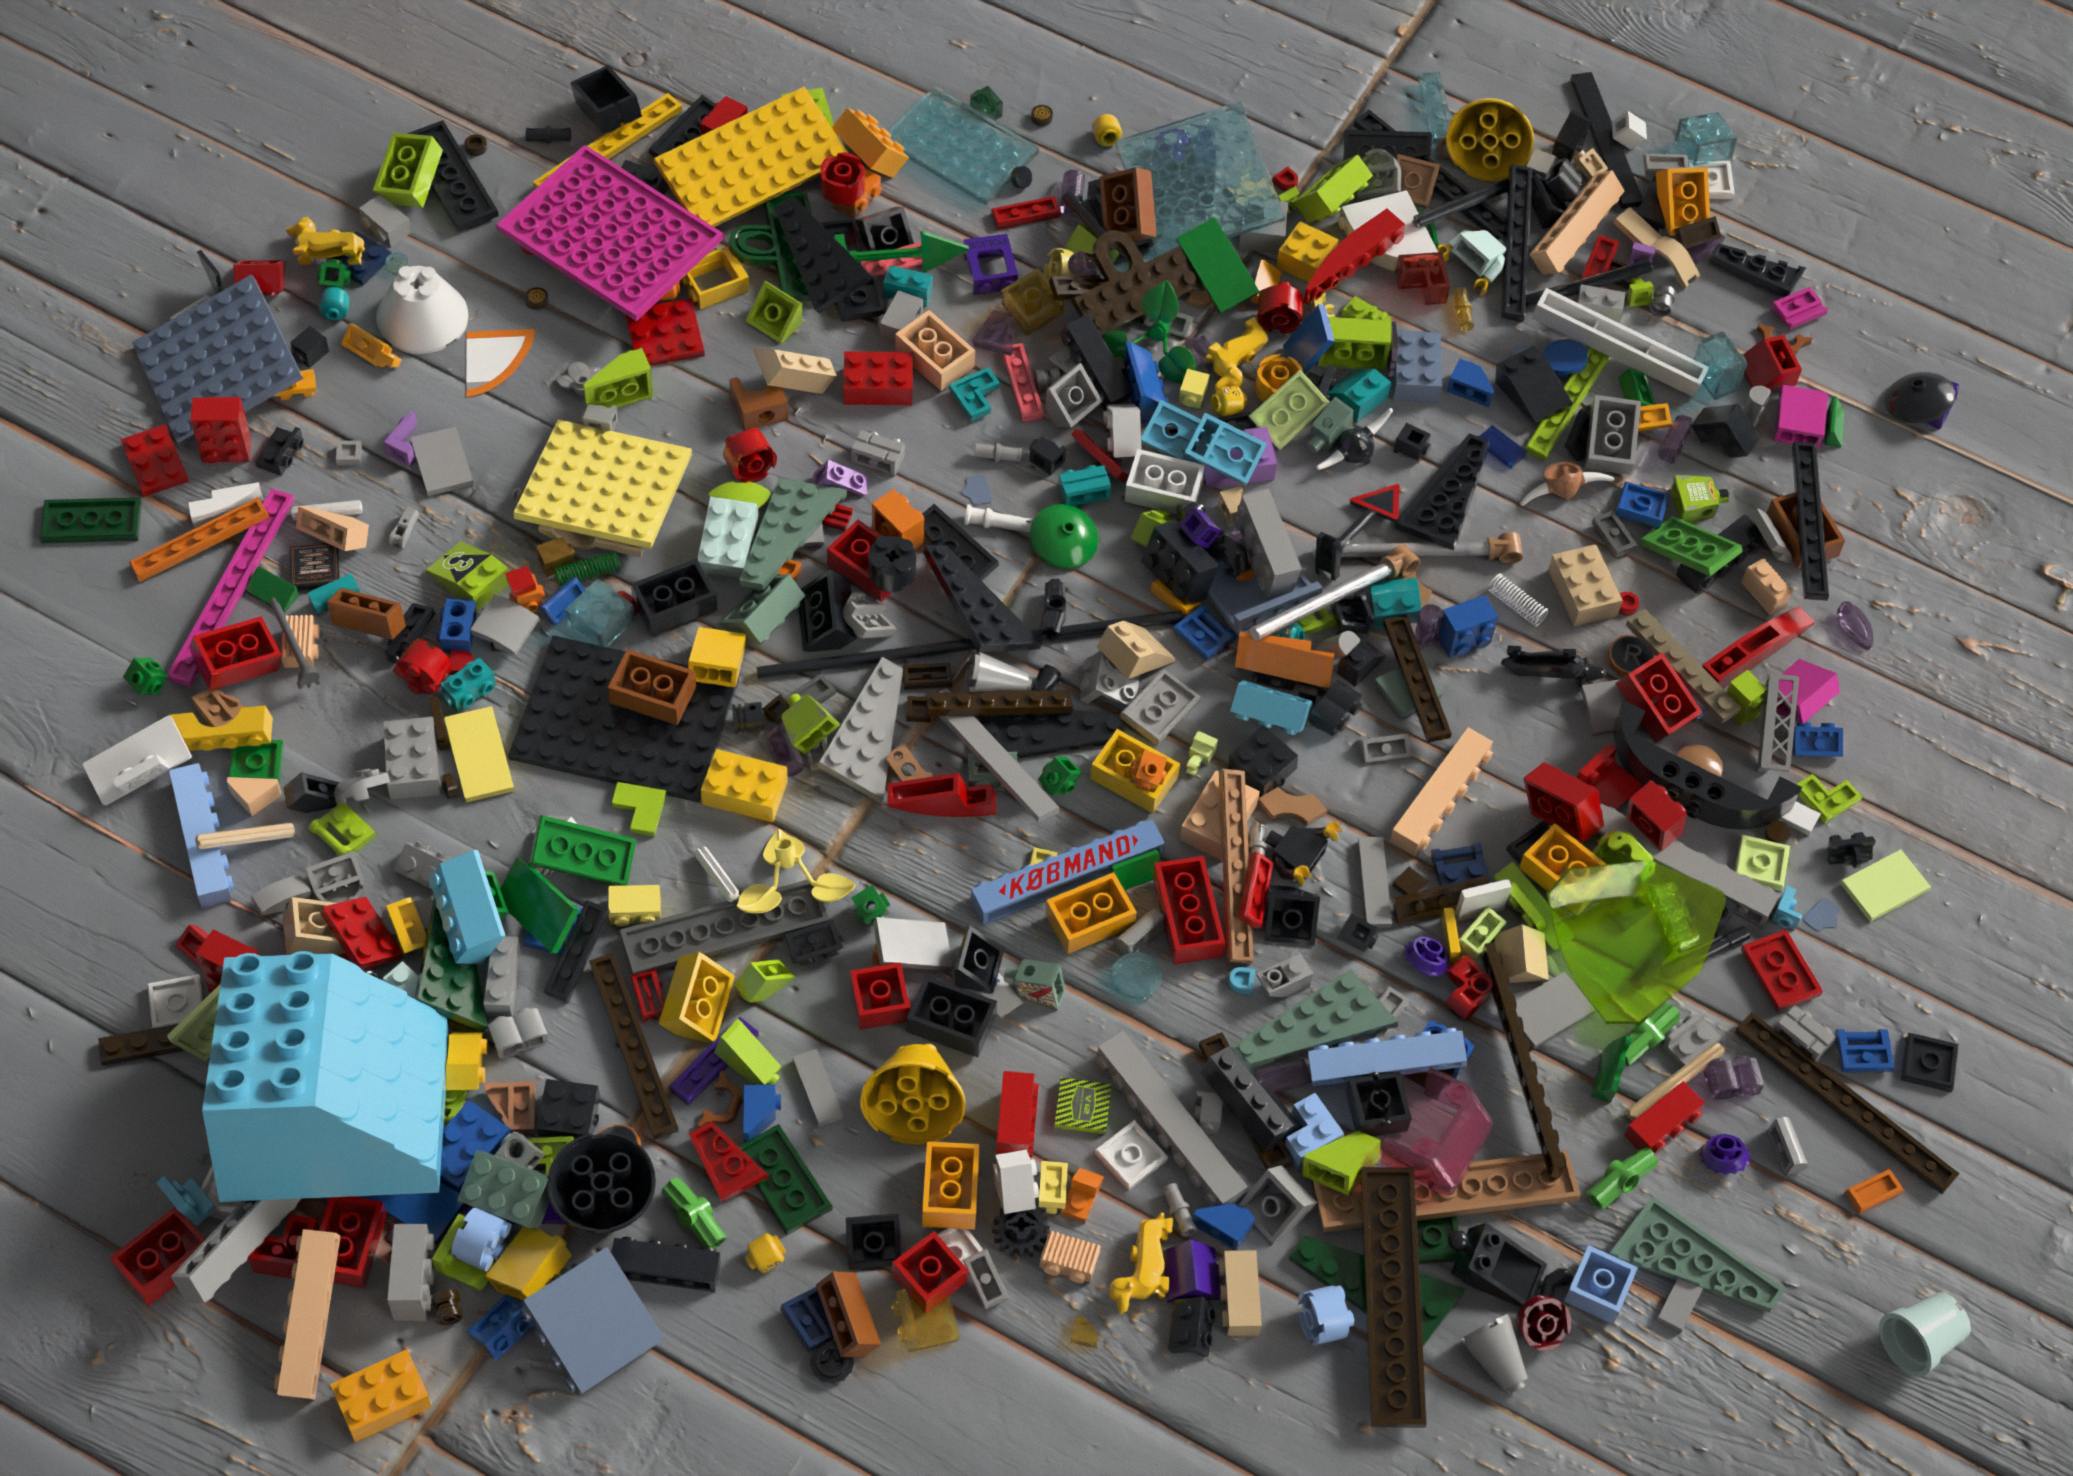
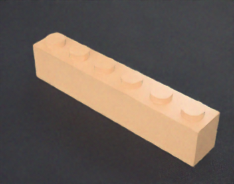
M1612 170L1596 173L1530 253L1542 275L1560 273L1568 260L1575 256L1577 249L1586 242L1589 234L1596 230L1598 223L1608 215L1611 207L1619 201V197L1623 194L1624 189Z
M1468 727L1392 831L1390 842L1414 857L1420 849L1424 851L1431 840L1430 835L1432 832L1437 833L1444 822L1442 820L1445 815L1450 816L1456 806V803H1454L1456 799H1462L1469 787L1467 784L1470 780L1474 782L1481 771L1479 769L1482 764L1487 765L1493 755V752H1491L1493 741Z
M303 1229L302 1236L297 1238L296 1252H299L298 1263H294L292 1268V1279H295L294 1289L289 1291L287 1300L288 1307H291L290 1315L284 1321L283 1334H286L285 1345H281L279 1351V1362H282L281 1372L276 1374L274 1389L278 1390L277 1395L315 1400L340 1235L337 1233Z

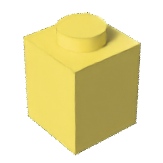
M1187 369L1180 389L1178 403L1187 407L1201 409L1208 388L1209 374Z

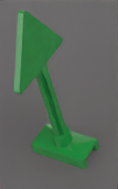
M921 231V247L856 252V250L848 252L858 262L922 257L923 272H927L968 252L969 247ZM836 234L835 239L847 250L844 234Z

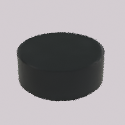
M1026 166L1015 167L1011 173L1012 184L1016 188L1029 187L1032 182L1031 170Z

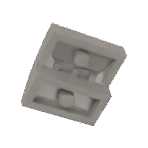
M1755 509L1750 515L1775 558L1779 561L1790 563L1792 555L1770 517L1764 511Z
M494 594L470 630L473 636L493 642L496 649L516 655L540 619L521 605Z
M1619 680L1587 684L1581 687L1580 691L1587 708L1586 718L1592 736L1614 732V724L1623 700L1626 701L1615 684Z

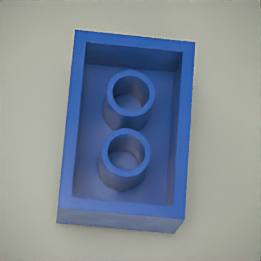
M468 1100L443 1129L440 1182L460 1193L476 1150L495 1155L501 1148L502 1140L511 1134L510 1128Z

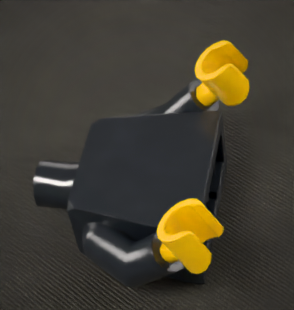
M1332 821L1326 827L1297 828L1291 826L1284 836L1271 830L1266 837L1265 843L1275 848L1271 861L1279 877L1283 880L1295 881L1300 886L1305 883L1307 878H1311L1310 874L1326 853L1329 841L1327 839L1330 837L1332 841L1338 840L1337 832L1342 831L1339 823Z

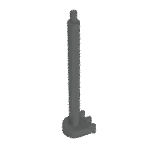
M272 598L271 607L301 669L296 683L298 688L302 689L304 685L310 688L313 682L319 685L317 669L309 667L280 603L275 598Z

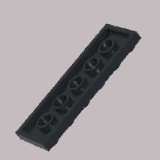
M444 120L407 133L432 136L443 151L431 183V188L458 232L499 216L496 206Z

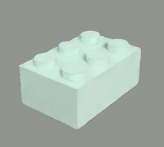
M710 497L698 555V561L705 573L734 578L741 577L754 542L759 516L757 503Z

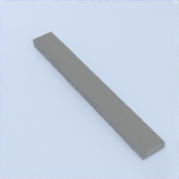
M946 688V689H944V690H942V691H940V692H950V691H949L948 688ZM939 716L1038 823L1059 813V806L974 716Z

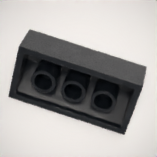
M1228 1046L1209 1057L1200 1074L1264 1152L1303 1128L1239 1049Z

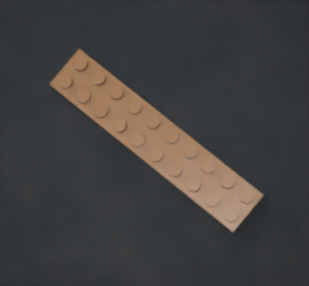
M1568 1150L1560 1151L1565 1154L1566 1167L1563 1169L1560 1178L1552 1180L1549 1178L1542 1154L1414 1169L1417 1221L1579 1201L1580 1192ZM1316 1181L1313 1182L1312 1188L1315 1200L1317 1201L1316 1206L1323 1232L1363 1228L1361 1181L1349 1195Z

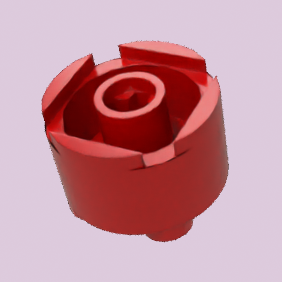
M845 152L837 153V156L832 158L830 155L824 159L820 167L823 198L837 204L854 205L865 191V167L862 165L861 160L857 156Z
M1282 281L1277 285L1259 291L1258 323L1264 330L1273 332V329L1280 330V333L1286 334L1295 331L1301 325L1303 319V295L1299 290L1291 287L1290 283Z
M751 428L726 438L723 458L737 480H743L744 483L758 482L768 476L767 471L771 467L774 469L776 466L777 455L758 428Z
M419 639L414 640L397 661L393 672L409 684L408 689L414 694L419 695L421 692L434 694L440 688V684L452 672V669H450L452 662L438 647L435 646L431 649L426 646L428 644L427 641Z

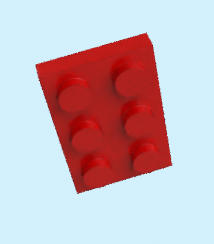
M166 424L120 439L143 497L189 482Z
M366 896L322 908L321 916L339 941L350 961L361 970L401 959L403 952Z
M1787 929L1742 946L1741 952L1777 1012L1822 995L1823 989Z

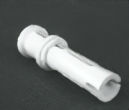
M968 504L964 525L971 523L982 525L986 529L992 526L1029 533L1033 519L996 513L991 508L986 510L973 508Z

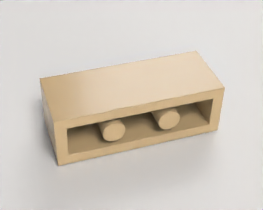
M1256 1250L1224 1251L1223 1260L1218 1261V1275L1223 1277L1224 1285H1220V1302H1225V1311H1221L1222 1327H1227V1336H1259L1262 1325Z

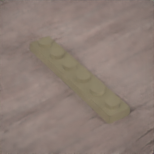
M1643 609L1627 620L1626 626L1655 656L1663 652L1685 687L1721 724L1740 712L1741 706L1646 609Z

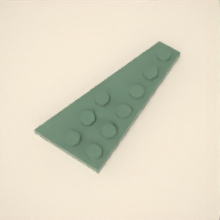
M779 478L741 574L740 586L764 590L779 573V568L786 561L789 562L795 550L798 547L801 548L821 526V521L828 514L831 515L835 510L836 504L847 497V490Z
M1350 969L1230 1047L1239 1049L1253 1068L1272 1063L1275 1059L1288 1055L1290 1057L1297 1056L1300 1052L1309 1049L1313 1050L1316 1046L1327 1045L1329 1047L1350 1041L1352 1037L1365 1033L1366 1035L1376 1033V1030L1387 1027L1392 1029L1398 1027V1021Z
M1652 1196L1609 1253V1255L1639 1268L1674 1280L1679 1279L1690 1282L1691 1284L1703 1287L1705 1291L1769 1313L1786 1290L1654 1196Z

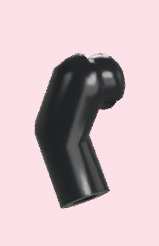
M1558 1268L1544 1277L1540 1295L1553 1298L1555 1287L1560 1284L1563 1286L1569 1285L1573 1279L1572 1274L1566 1268Z

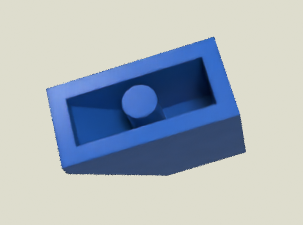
M1459 359L1450 377L1447 392L1490 407L1494 389L1481 366Z
M744 1085V1143L761 1134L776 1120V1110H781V1094H776V1085Z
M1231 1203L1196 1209L1192 1220L1197 1228L1230 1249L1237 1251L1252 1230L1255 1217L1247 1208L1238 1207Z

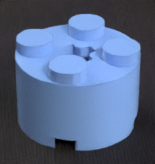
M473 1208L464 1218V1221L468 1222L463 1230L459 1228L455 1235L452 1254L458 1260L487 1272L493 1261L498 1260L505 1251L506 1247L503 1246V1242L508 1236L512 1225L488 1212Z
M1331 1285L1299 1294L1298 1305L1302 1304L1303 1312L1298 1313L1299 1321L1307 1340H1314L1312 1345L1316 1346L1344 1339L1348 1336L1349 1327L1354 1326V1317L1352 1312L1347 1310L1345 1293L1341 1286L1335 1287Z

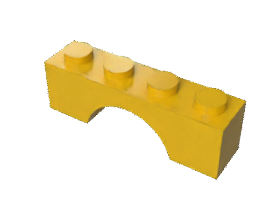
M265 705L243 707L233 720L218 727H208L200 724L194 713L169 715L173 718L189 751H211L218 748L233 749L238 746H260L261 744L271 743L273 718Z

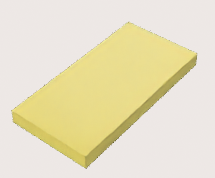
M490 706L444 717L465 802L514 792L493 707Z

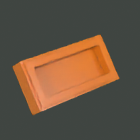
M1888 1169L1846 1189L1845 1195L1857 1213L1861 1214L1901 1195L1904 1189L1892 1171Z

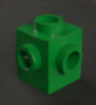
M329 259L328 262H322L321 267H318L317 280L325 289L330 287L345 289V285L350 283L351 271H347L348 267L342 264V260ZM334 272L339 274L336 281L331 279V275Z
M148 657L133 658L123 678L133 687L135 693L145 696L158 695L169 675L158 662Z
M1054 757L1052 761L1043 767V773L1038 780L1044 785V790L1050 795H1067L1074 790L1075 783L1083 773L1068 757Z
M873 885L851 897L857 907L853 912L860 923L865 921L870 926L876 917L886 918L890 914L887 909L890 906L888 899L884 893L878 894ZM871 905H875L873 910H869Z

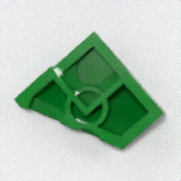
M1623 1036L1612 1041L1604 1048L1601 1053L1591 1097L1611 1103L1619 1086L1626 1063V1053L1632 1043V1037Z

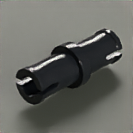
M526 127L525 133L527 142H571L572 136L570 127Z

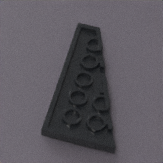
M1469 433L1398 517L1395 529L1455 551L1489 450V440Z

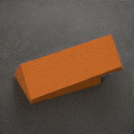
M1240 632L1235 667L1330 688L1335 653L1311 650L1312 641L1270 635L1255 641L1250 633Z

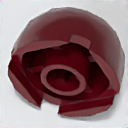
M1536 1295L1527 1299L1520 1306L1516 1315V1328L1520 1337L1529 1346L1540 1351H1550L1559 1347L1563 1343L1561 1340L1565 1335H1569L1572 1319L1567 1307L1559 1300L1546 1295Z

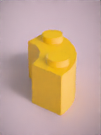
M452 1032L449 1035L446 1090H478L480 1083H485V1067H482L483 1054L488 1053V1039H483V1032Z

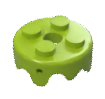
M1608 831L1598 841V845L1592 852L1598 858H1603L1604 862L1613 871H1618L1622 874L1619 885L1623 889L1629 888L1634 884L1641 887L1653 875V856L1629 832Z

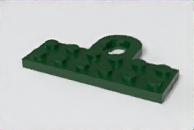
M785 192L764 203L768 225H743L737 227L730 235L728 246L731 254L744 264L776 266L780 290L797 301H811L774 208L790 196H793L811 213L808 194ZM748 239L764 240L771 245L772 249L762 251L748 246L745 241Z

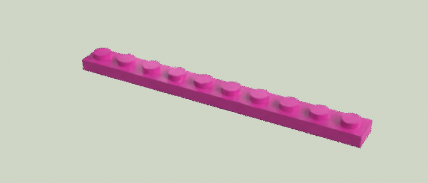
M271 488L263 503L270 518L248 529L168 672V681L191 688L200 672L190 653L192 637L225 627L253 573L260 564L295 501L292 494Z

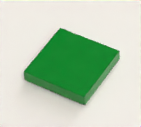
M271 740V743L261 744L260 746L249 745L233 748L231 751L229 777L278 779L280 786L283 740Z

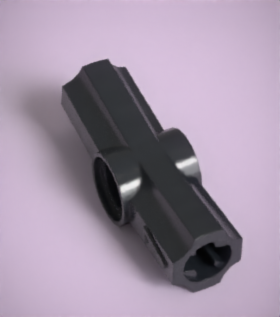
M1051 579L1045 583V610L1039 628V636L1047 642L1059 639L1062 625L1066 620L1065 583L1061 582L1060 579Z

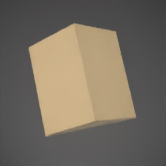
M1522 924L1497 933L1494 937L1497 951H1500L1502 954V968L1504 973L1508 974L1510 983L1549 981L1545 934Z

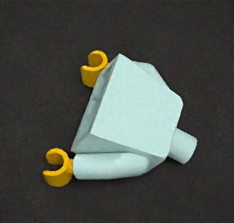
M1464 230L1451 239L1448 245H1439L1437 251L1439 255L1442 254L1441 262H1447L1450 258L1449 252L1452 250L1480 277L1484 276L1483 279L1475 281L1473 291H1475L1477 287H1482L1480 296L1486 294L1488 283L1493 282L1503 269L1505 262L1504 254L1506 252L1505 243L1501 239H1495L1485 230L1474 232Z

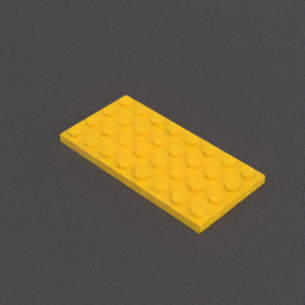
M804 86L654 158V164L682 207L711 226L716 227L820 176V167L824 159L830 155L832 158L837 156V153H848V151Z

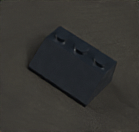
M828 570L801 588L805 595L799 602L800 606L798 607L803 651L840 650L857 639L854 630L846 623L843 617V608L852 594L850 579L832 570Z

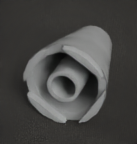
M974 650L971 653L968 662H973V664L970 665L969 669H966L963 692L1031 690L1032 679L1028 678V673L982 652Z
M1508 1314L1461 1338L1463 1345L1503 1391L1509 1389L1513 1393L1525 1387L1523 1381L1528 1378Z

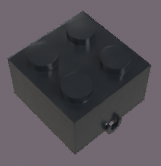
M1262 725L1229 755L1228 769L1245 771V784L1260 791L1259 796L1262 797L1273 789L1281 788L1285 784V779L1297 769L1298 755Z
M1372 1072L1367 1077L1349 1079L1346 1096L1355 1131L1363 1132L1372 1137L1408 1131L1412 1117L1400 1072L1380 1075L1378 1072Z
M546 1079L536 1127L539 1138L566 1136L578 1138L590 1133L593 1135L595 1125L599 1123V1114L597 1113L601 1096L598 1085Z

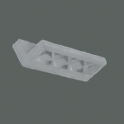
M1770 673L1766 677L1765 687L1768 690L1764 698L1766 701L1763 704L1757 772L1767 773L1769 770L1790 771L1799 676ZM1779 680L1793 682L1792 692L1784 696L1778 689ZM1778 696L1781 698L1779 702H1777ZM1790 696H1791V703L1787 700V698H1789ZM1782 702L1790 709V715L1784 720L1776 713L1777 706ZM1775 718H1776V720L1779 722L1776 726H1775ZM1789 719V725L1787 726L1785 722ZM1779 726H1782L1788 733L1787 739L1781 744L1774 737V730ZM1774 742L1777 747L1772 750ZM1778 749L1785 756V765L1771 764L1772 754Z

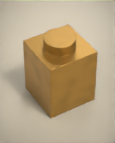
M563 536L536 546L538 560L547 577L555 575V567L559 566L561 568L562 565L565 566V564L568 565L569 563L572 565V558L575 557V552L571 544L567 545Z

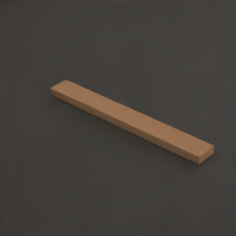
M1221 769L1219 771L1227 963L1250 965L1254 963L1252 927L1238 917L1249 864L1245 771Z

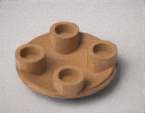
M1698 744L1688 745L1682 748L1676 755L1719 777L1722 775L1723 763L1721 758L1714 750L1707 746Z

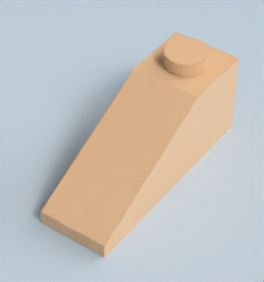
M298 506L296 529L343 551L366 547L368 524L352 517L306 506Z

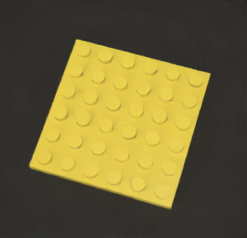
M558 419L514 510V519L651 549L690 461L692 449L623 433L603 431L600 428Z

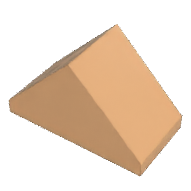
M227 777V784L231 795L251 816H254L281 796L278 779Z

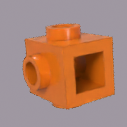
M532 574V577L536 584V590L513 597L512 593H509L511 601L532 613L540 610L539 606L542 604V599L545 598L543 587L537 584L534 574Z
M1143 750L1130 765L1129 774H1132L1130 782L1136 784V788L1143 791H1150L1162 785L1166 777L1164 767L1167 758Z

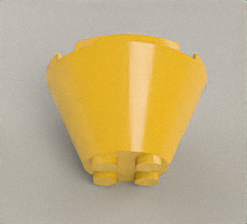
M1485 98L1472 101L1456 112L1448 126L1446 144L1454 164L1467 172L1468 176L1482 181H1500L1509 177V167L1511 164L1520 166L1527 164L1533 151L1534 134L1529 120L1516 106L1500 99Z
M912 1044L897 1048L896 1053L868 1077L862 1088L860 1105L863 1116L875 1131L878 1132L880 1130L891 1136L890 1140L899 1143L922 1145L927 1144V1141L937 1142L951 1134V1130L962 1122L965 1113V1096L961 1086L934 1045Z

